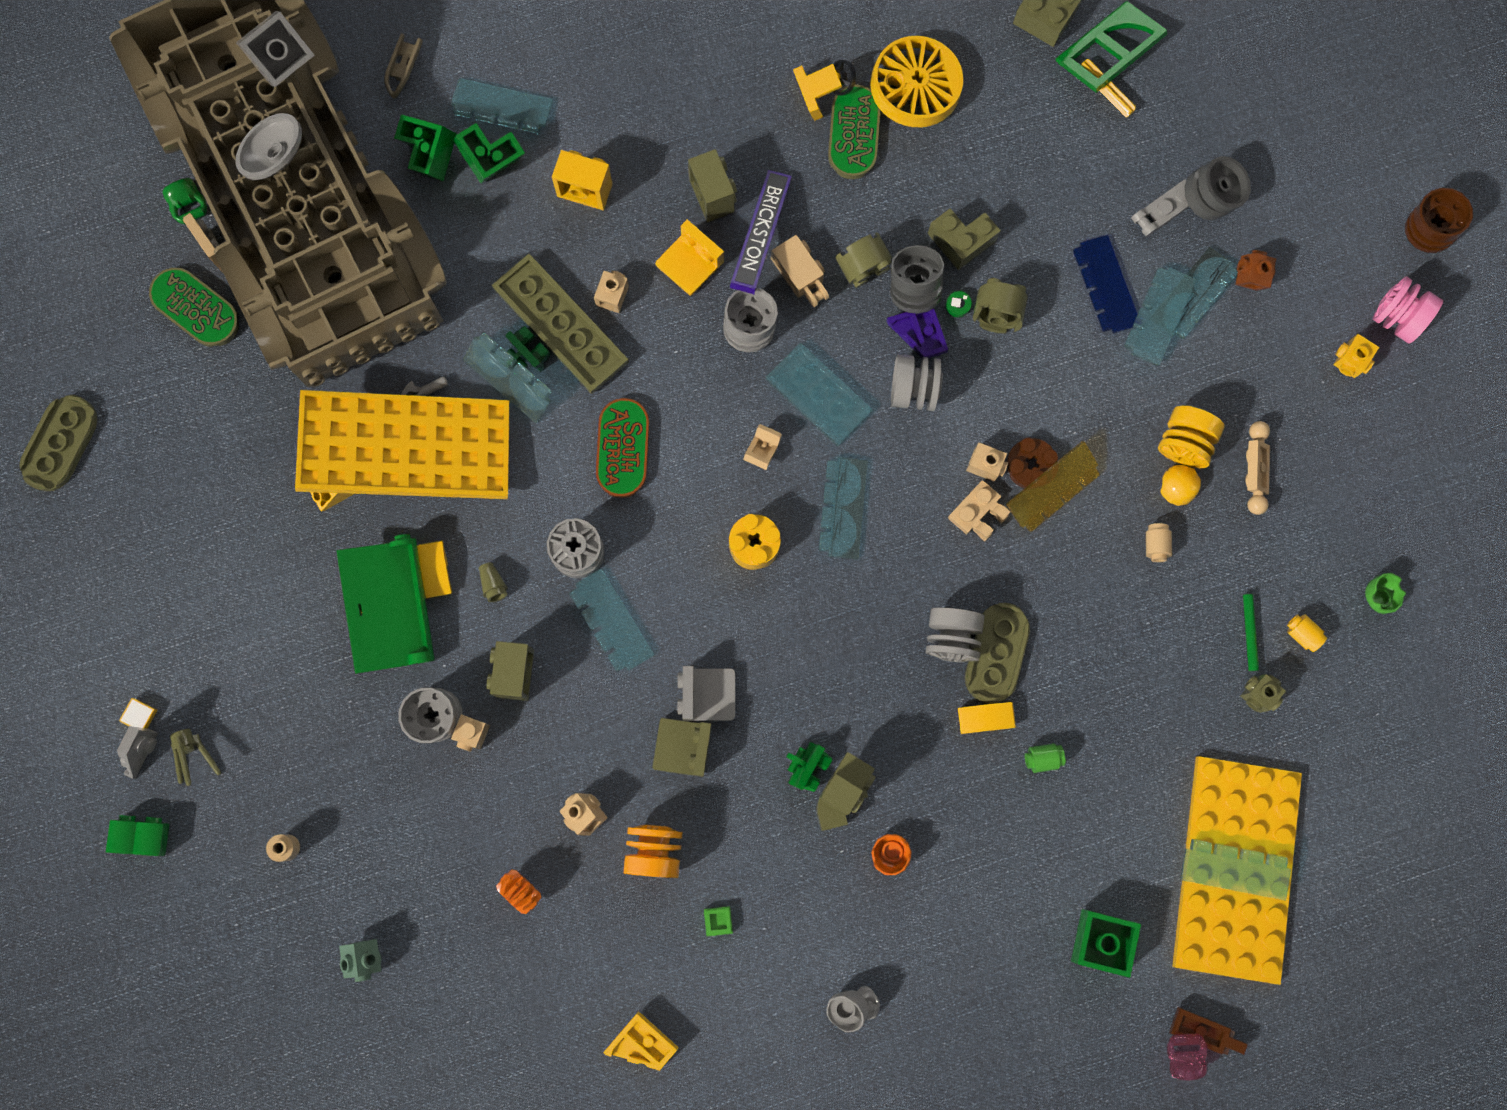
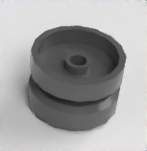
M1226 156L1215 158L1205 166L1193 171L1187 177L1184 186L1185 197L1189 207L1199 217L1211 221L1219 219L1230 211L1243 206L1251 192L1247 171L1238 161Z

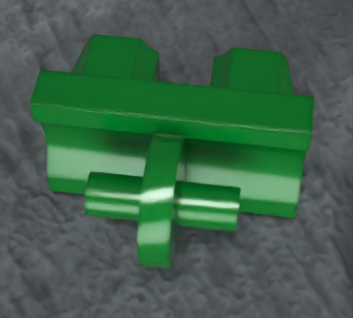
M810 742L806 750L799 747L796 755L788 753L786 758L792 762L787 770L793 773L788 783L798 789L815 792L820 784V779L811 774L816 766L826 770L832 762V758L824 752L825 748Z

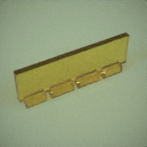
M1081 441L1006 504L1022 528L1026 527L1030 532L1035 530L1045 521L1041 514L1042 512L1049 518L1064 505L1060 497L1068 502L1083 490L1079 481L1084 486H1087L1100 475L1096 469L1098 463L1086 443Z

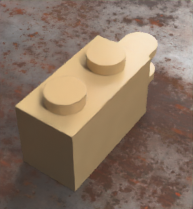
M795 235L771 250V260L796 296L799 298L805 295L810 304L816 307L818 305L817 302L829 298L828 292L822 285L823 273L825 271L822 264L818 260L814 261L810 255L811 250L804 240L800 241L798 236ZM816 287L818 291L812 294L810 290Z

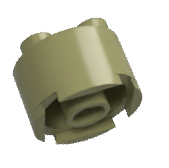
M878 232L875 233L874 238L870 234L846 247L848 253L844 256L839 253L835 257L849 284H854L856 288L866 284L871 275L876 273L877 276H880L889 271L893 258Z
M997 278L988 279L987 284L982 285L978 290L973 313L974 322L977 319L980 322L979 327L995 333H1006L1007 329L1014 328L1013 332L1020 330L1023 325L1028 300L1026 287L1020 284L1002 283Z

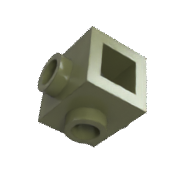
M1254 675L1247 681L1244 686L1246 689L1240 696L1251 709L1262 713L1270 710L1275 711L1282 704L1283 699L1281 697L1286 690L1281 687V682L1272 675Z

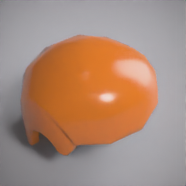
M886 834L877 839L871 852L874 867L884 875H897L905 871L912 858L909 843L898 834Z

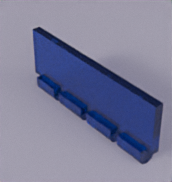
M1108 235L1081 242L1080 247L1075 248L1073 253L1079 267L1088 266L1080 270L1086 288L1096 287L1095 290L1089 292L1095 311L1103 309L1105 311L1097 315L1102 331L1112 330L1114 334L1140 326L1141 321Z

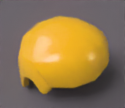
M1183 464L1173 465L1165 471L1162 477L1161 494L1169 503L1177 506L1187 505L1197 496L1201 486V479L1194 468Z

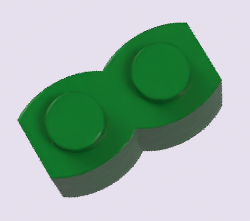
M119 815L118 820H110L106 845L107 853L148 856L166 855L170 824L162 823V818L146 817L145 822L135 821L136 816Z

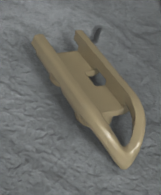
M401 33L384 77L386 89L393 99L398 97L410 77L423 42L421 38H418L416 44L413 45L403 41L405 38L404 34ZM397 55L402 56L400 63L395 62ZM389 76L395 77L400 81L395 91L391 90Z

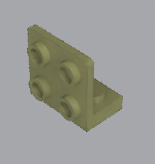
M661 718L653 769L704 777L712 727L711 723L701 722L700 724Z

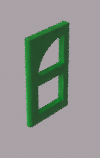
M1125 1L1055 58L1060 66L1097 93L1167 35V29L1130 2ZM1131 28L1145 31L1151 34V36L1129 52L1109 37L1107 33L1117 29ZM1095 42L1120 60L1100 78L1094 76L1074 60Z

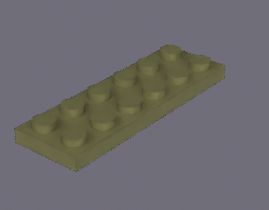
M530 254L526 255L492 284L493 289L591 394L629 363V359Z

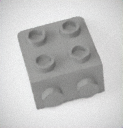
M683 666V673H678V688H683V699H678L677 712L682 714L683 721H732L735 718V671L733 669H694L693 666Z

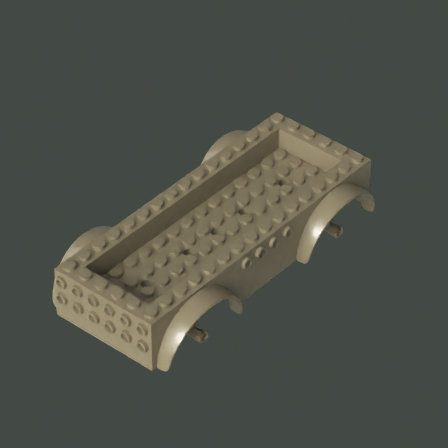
M163 0L118 21L121 28L111 33L109 39L165 154H170L182 150L226 242L215 248V256L271 370L288 366L307 387H316L323 384L325 379L333 375L344 374L348 371L349 367L355 364H364L378 353L391 351L394 345L402 341L409 342L416 338L417 334L425 330L431 331L436 329L439 323L443 322L431 295L441 290L447 284L439 258L414 212L389 176L383 170L367 172L365 166H368L369 163L362 151L357 152L355 146L358 145V142L352 130L346 131L344 125H347L348 122L342 110L336 111L323 85L339 73V68L327 39L304 0ZM275 11H280L315 56L276 87H273L236 42ZM235 64V67L225 71L226 66ZM279 113L292 115L302 128L301 144L293 160L288 166L272 177L260 180H251L244 177L236 167V154L247 133L256 124L269 116ZM338 273L342 275L340 281L330 284L329 280L333 274Z

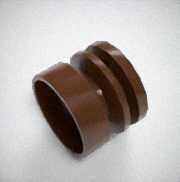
M1439 188L1432 190L1424 196L1405 222V233L1409 242L1415 248L1427 253H1438L1446 250L1469 227L1473 219L1471 203L1464 194L1455 189Z

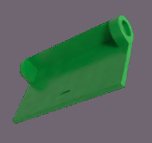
M410 534L394 536L395 541L387 544L336 550L355 674L435 661L416 538H410Z

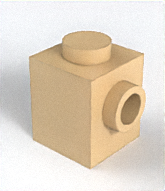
M603 271L594 296L596 306L620 313L629 288L628 279L625 278L624 274L618 271H611V273Z
M978 442L966 471L994 482L998 476L1003 477L1008 462L1004 460L1007 453Z
M461 714L451 739L458 742L456 747L471 752L472 748L481 750L490 725Z

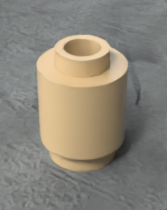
M1151 524L1148 526V531H1146V557L1151 558L1152 562H1166L1167 558L1172 556V531L1169 530V525Z
M290 834L275 835L268 841L266 846L267 855L276 862L290 861L300 851L298 839Z

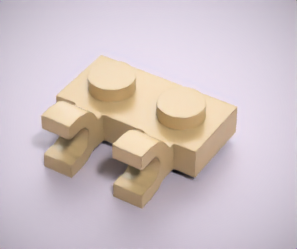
M982 480L949 515L948 519L966 535L973 530L985 542L994 530L980 520L990 512L1002 524L1011 511L997 503L1002 496Z

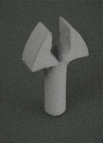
M443 376L422 387L415 386L414 382L411 381L406 385L401 395L416 394V396H427L447 386L448 381Z

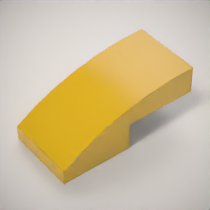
M443 540L417 545L426 598L451 594L452 587L447 569L448 562Z
M1013 702L958 708L961 734L1016 728Z

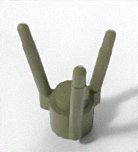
M183 729L170 735L179 784L183 783L184 776L186 785H191L185 754L193 752L195 750L194 745L200 750L217 775L221 774L217 764L202 744L199 734L193 735L191 729Z

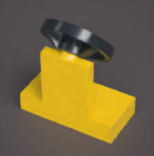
M838 60L834 64L808 76L802 66L793 69L809 113L814 121L823 117L817 102L818 98L831 92L841 96L847 95L853 90L856 82L855 68L847 60ZM844 63L850 69L851 81L847 80V73L844 71ZM842 85L849 86L847 90L842 93H840L837 90L842 88Z

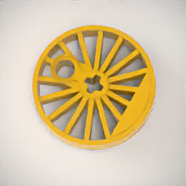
M924 36L903 37L890 43L880 53L871 74V93L879 109L891 120L909 127L932 126L946 119L956 108L963 87L962 68L955 54L941 42ZM913 48H920L918 63H916ZM900 50H906L908 60L905 58V56L902 54ZM925 50L933 52L922 68ZM892 54L894 58L897 60V62L889 58L888 56ZM937 56H939L940 62L931 67ZM882 64L891 70L882 69L879 67ZM878 78H883L884 82H878ZM889 85H894L897 89L891 88ZM917 99H919L923 115L914 114ZM938 99L948 104V106L944 108ZM911 100L909 113L902 111L901 109L906 102ZM927 101L936 111L935 113L930 114ZM899 102L897 107H895L891 103Z

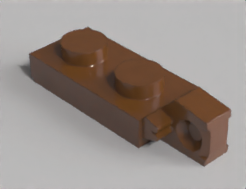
M1177 1007L1169 1033L1222 1055H1228L1230 1049L1243 1055L1245 1054L1248 1044L1234 1039L1235 1031Z

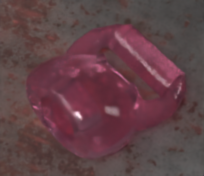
M1199 1033L1173 1035L1167 1045V1054L1170 1060L1169 1069L1172 1077L1179 1080H1198L1203 1078L1207 1073L1205 1061L1207 1044L1204 1037L1199 1035ZM1200 1045V1049L1198 1051L1181 1052L1179 1050L1176 1052L1174 1046Z

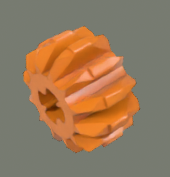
M512 869L507 874L505 873L496 885L497 891L521 914H527L530 910H533L541 899V893L517 870Z

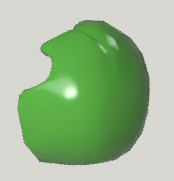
M1384 573L1368 582L1365 596L1370 607L1381 614L1396 612L1403 605L1406 594L1400 587L1402 579L1393 573Z

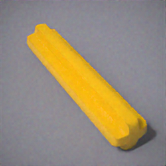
M1086 59L1081 64V66L1097 78L1104 74L1090 59ZM1112 81L1099 90L1125 117H1129L1136 110V106Z

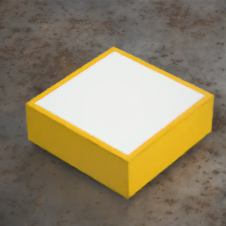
M131 698L119 721L127 726L148 728L158 710L136 698Z

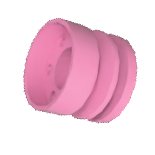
M1406 276L1385 294L1372 320L1380 323L1386 318L1383 323L1385 329L1398 322L1399 324L1394 335L1410 344L1428 327L1439 312L1443 300L1430 291L1417 298L1421 285L1417 283L1409 289L1412 279Z

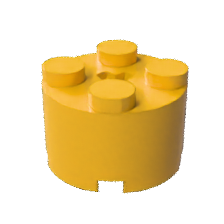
M748 514L742 517L733 525L729 535V549L734 561L741 567L749 570L769 566L779 553L780 532L774 522L765 516ZM755 538H758L760 545L755 544L754 547L750 546L749 539L754 540Z

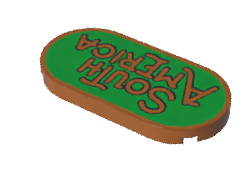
M620 398L608 403L601 411L598 424L596 478L601 488L607 494L616 498H627L636 494L643 487L647 478L649 418L645 408L640 403L628 398Z

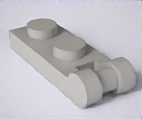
M1186 179L1131 217L1135 224L1141 226L1145 237L1150 236L1189 208L1185 197L1184 186ZM1150 216L1154 222L1151 223L1147 217Z

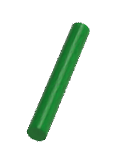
M1253 594L1243 595L1248 671H1259Z

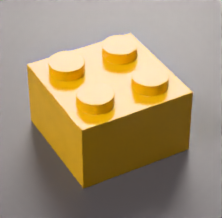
M561 150L552 174L557 197L604 211L613 185L609 164L600 158L594 157L590 159L584 157L577 151L570 150L567 152Z

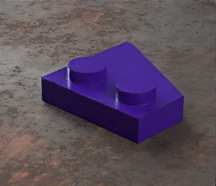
M934 308L924 313L905 312L887 318V324L922 359L923 357L931 358L948 352V347Z

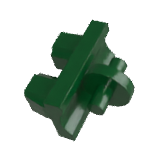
M523 326L515 333L509 331L505 335L518 350L516 353L510 348L506 352L511 357L508 361V366L511 369L519 366L523 371L526 370L528 365L525 363V359L540 372L546 368L543 363L551 355V352L541 342L532 351L527 347L536 336L526 326Z

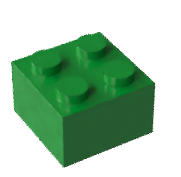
M1081 909L1071 962L1130 978L1141 924Z

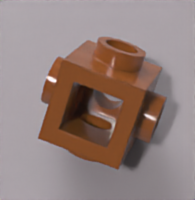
M1254 250L1251 254L1241 256L1237 265L1238 274L1235 285L1256 291L1271 288L1272 279L1276 272V258L1269 257L1267 252Z

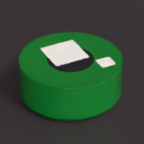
M953 292L946 302L947 312L957 318L967 315L972 305L971 298L965 292Z

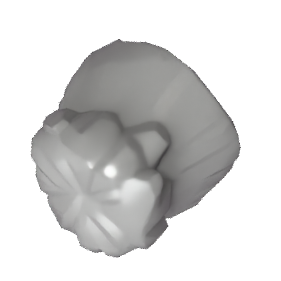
M861 986L857 991H843L833 995L828 1002L826 1013L829 1020L845 1033L854 1032L864 1025L865 1020L877 1017L880 1010V1002L870 987Z

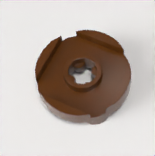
M1025 438L1016 443L1008 453L1006 462H1008L1009 476L1015 484L1025 489H1035L1044 486L1053 479L1057 472L1058 454L1043 440ZM1032 458L1036 459L1038 468L1033 467L1031 470L1027 468L1028 463L1025 461L1026 459L1031 460Z

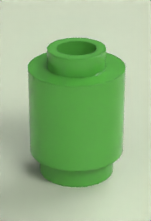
M1053 743L1029 747L1028 753H1025L1026 766L1028 769L1031 768L1033 773L1057 770L1060 766H1065V753L1061 745L1056 746Z

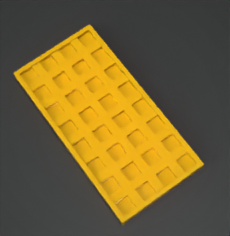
M300 390L295 479L296 492L508 499L509 400Z
M1200 756L1196 757L1172 967L1281 985L1302 773Z

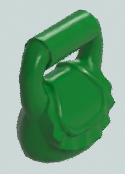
M191 178L177 180L162 190L164 199L169 204L170 213L178 223L185 225L183 217L189 213L195 219L205 216L207 212L206 200L197 190V186ZM198 201L201 205L187 213L178 215V209H182V207Z

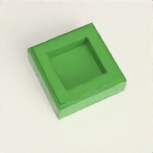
M730 906L704 909L706 936L733 933Z

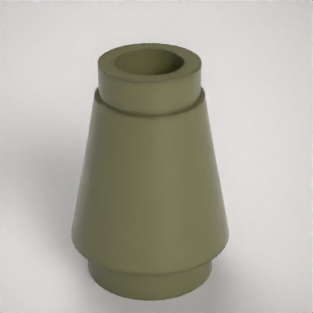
M489 562L481 565L479 571L483 597L487 598L488 602H497L504 599L508 595L506 591L508 587L494 567V564Z

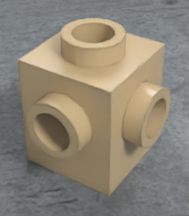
M575 793L565 801L566 805L560 810V813L565 818L564 823L566 826L575 831L577 835L590 836L608 818L599 807L601 805L599 800L592 794Z

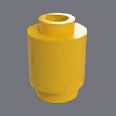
M1306 614L1301 617L1299 615L1294 616L1287 624L1289 627L1287 633L1305 650L1309 649L1311 652H1315L1327 640L1324 631Z

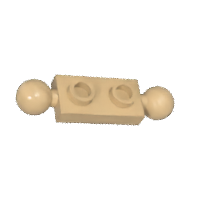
M1257 421L1249 429V434L1254 440L1249 441L1246 452L1248 474L1245 480L1248 487L1247 490L1253 492V496L1248 500V509L1255 515H1261L1267 511L1269 506L1268 500L1264 495L1269 494L1270 445L1265 443V439L1270 435V427L1263 421Z

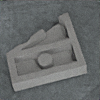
M129 726L117 749L118 756L121 757V766L127 768L124 775L136 779L147 755L154 750L157 744V732L147 728Z

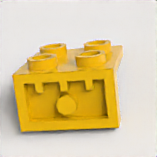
M687 219L680 226L681 236L662 254L655 264L681 289L692 296L724 263V251Z

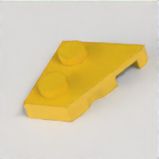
M638 1011L603 1053L610 1057L615 1055L625 1058L631 1063H642L649 1068L661 1070L679 1047Z

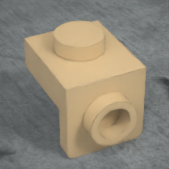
M759 424L743 460L767 470L777 451L782 434L772 428Z

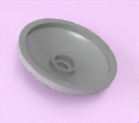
M279 113L269 116L256 124L247 133L236 154V167L238 171L248 179L260 180L272 177L289 165L299 150L302 139L300 123L290 114Z

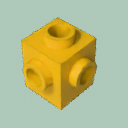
M1357 334L1339 347L1335 353L1338 358L1333 365L1339 368L1342 374L1356 378L1361 373L1366 374L1372 368L1375 362L1372 358L1379 347Z

